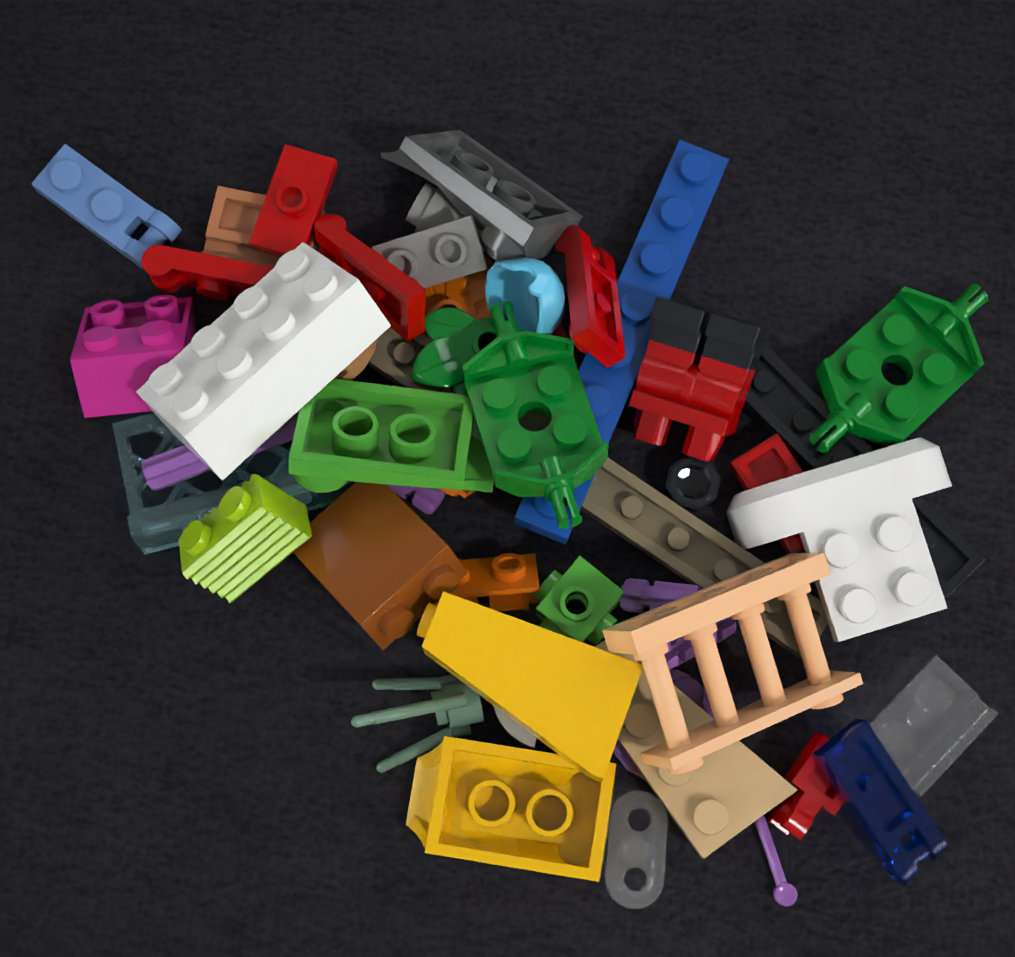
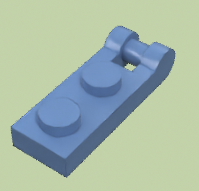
M66 144L62 146L31 183L39 194L142 269V256L149 247L164 245L166 241L173 243L182 232V229L166 214L154 209ZM141 224L148 227V230L139 241L131 238L132 234Z

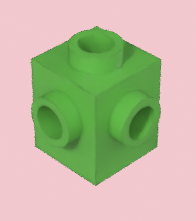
M579 556L564 575L554 570L540 586V591L535 593L534 596L541 601L536 607V616L542 620L539 627L583 643L590 641L594 646H597L604 638L602 630L613 626L617 622V619L610 613L622 599L624 591ZM571 602H578L583 605L585 612L573 614L567 610L566 605Z

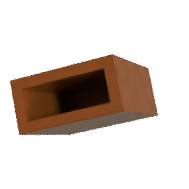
M355 482L310 522L312 537L293 552L382 650L386 649L395 639L404 636L412 628L414 622L423 615L428 603L435 604L440 600L443 591L450 594L457 583L468 574L451 548L386 484Z

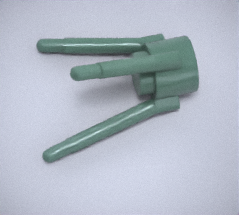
M452 674L442 677L380 678L373 680L372 686L374 689L438 691L431 692L432 700L354 716L351 719V724L354 727H362L434 712L438 726L449 723L448 727L377 763L376 770L383 773L437 747L443 741L444 736L458 738L471 735L470 724L484 721L479 694Z

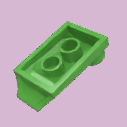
M333 379L299 410L289 454V474L294 475L297 483L306 490L316 493H329L340 489L347 481L490 493L493 491L494 479L468 395Z

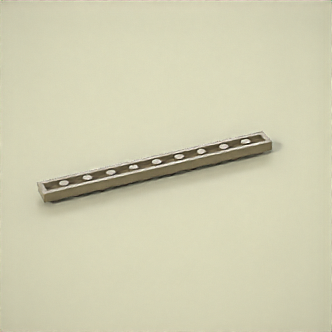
M390 327L378 337L375 352L369 360L368 366L399 387L453 393V387H431L415 382L411 378L415 360L423 348L432 342L430 337L422 333L407 341ZM530 412L521 417L519 424L524 429L535 432L545 429L550 424V421L541 413ZM607 458L605 463L596 472L581 510L689 584L699 585L702 590L706 586L714 585L765 564L610 458ZM807 593L820 637L828 625L821 600ZM775 597L763 602L765 611L760 614L767 637L802 660L784 600H778Z

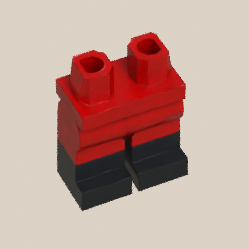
M656 297L651 319L654 320L646 354L638 373L636 390H633L629 406L638 409L635 417L633 438L663 446L666 444L672 420L690 425L682 453L702 461H713L723 444L724 437L735 434L739 415L746 400L770 328L724 314H716L714 311L671 298Z

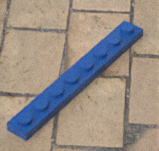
M680 139L617 281L626 357L607 368L588 353L585 355L579 369V374L602 442L607 441L608 444L646 354L654 323L651 316L656 297L671 298L729 161L725 157ZM596 473L590 480L574 489V498L579 512ZM523 497L514 518V524L566 545L573 529L570 520L568 521V529L558 528L551 501L546 502L544 497Z

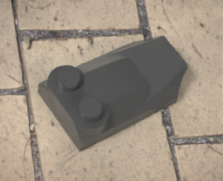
M461 130L405 136L397 151L381 153V158L396 163L437 185L466 217L472 215L475 225L483 230L481 239L487 245L486 252L496 261L518 257L541 259L553 255L556 251L555 243L564 230L571 225L578 226L583 217Z

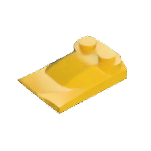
M444 736L443 741L436 748L417 757L406 825L419 837L425 848V853L600 882L617 764L609 762L602 782L589 778L559 754Z

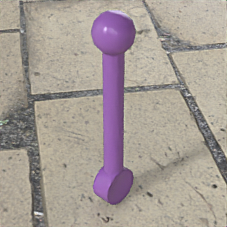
M763 815L755 821V825L776 884L773 890V898L779 905L791 906L797 900V890L792 884L787 883L770 830Z

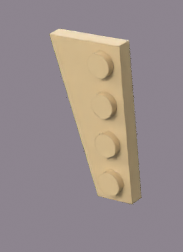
M605 640L595 646L609 652ZM612 653L642 664L641 661L634 660L633 654ZM642 669L617 741L699 856L704 859L796 792L797 789L741 741H736L703 756V765L686 773L671 774L668 769L645 765L640 753L662 744L666 740L644 669ZM674 686L688 732L714 720Z

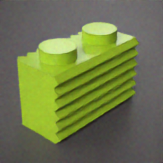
M252 474L250 480L244 481L241 487L235 486L229 489L218 507L212 508L209 515L205 514L202 521L194 520L184 529L179 539L183 575L186 579L191 578L195 584L200 583L204 589L209 588L212 593L217 592L220 598L225 597L229 603L233 602L312 537L306 505L259 475Z

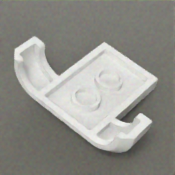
M921 437L743 491L733 497L726 511L735 543L745 550L799 533L805 553L824 552L830 575L816 580L815 584L834 642L844 641L947 609L912 498L951 487L952 484L940 447Z

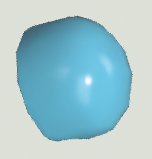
M518 257L496 261L488 270L485 284L488 311L494 304L500 303L503 313V301H509L513 304L514 314L520 329L552 335L562 322L565 312L563 285L552 268L541 260L530 257Z

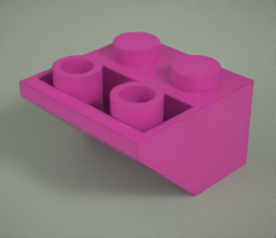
M158 295L144 302L122 304L117 300H106L96 303L92 307H85L70 358L84 418L152 411L136 391L148 381L150 375L158 367L170 362L191 343L192 338L196 334L193 297L176 298L173 295Z

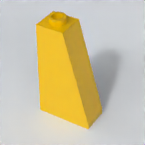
M444 591L438 605L428 603L417 630V636L425 638L422 644L424 653L589 778L602 782L639 681L643 665Z

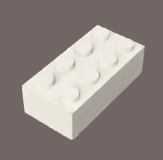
M302 242L296 249L285 253L277 261L276 266L258 283L240 293L235 299L234 304L211 325L200 329L192 338L191 343L170 362L158 367L136 393L166 427L223 481L391 325L359 279Z

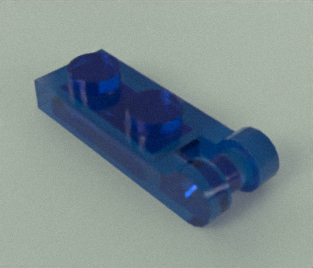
M854 719L813 753L882 856L881 860L885 869L898 883L907 885L919 874L917 868L928 858L936 860L948 849L946 839L866 720ZM911 831L912 840L903 846L900 839Z

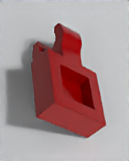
M814 733L784 776V779L794 786L797 791L774 808L768 822L785 835L791 833L800 840L810 828L819 810L832 816L837 814L866 771V768L826 735Z

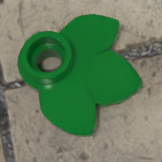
M458 308L435 310L425 316V331L432 342L427 344L418 354L413 365L411 378L415 382L431 387H453V394L468 395L463 381L462 365L481 351L478 346V341L481 337L492 336L497 338L498 334L493 318L475 320L468 313Z

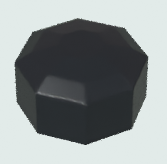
M686 456L670 466L664 491L670 500L685 510L696 513L715 501L721 478L711 462Z

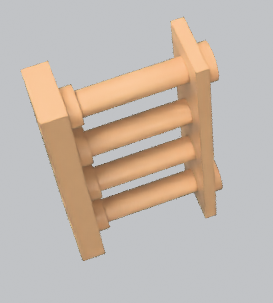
M824 552L790 553L602 630L610 653L633 654L634 660L641 661L666 740V742L640 753L645 765L668 769L671 774L692 771L703 765V756L809 708L824 709L837 705L844 700L842 693L863 684L860 673L829 670L808 601L807 593L811 592L809 583L830 575ZM775 597L785 602L808 678L785 689L782 687L760 614L765 611L763 602ZM730 616L732 620H738L762 698L738 710L735 708L713 635L718 630L716 622ZM682 636L684 640L691 641L714 717L713 721L689 732L664 655L669 651L667 643Z

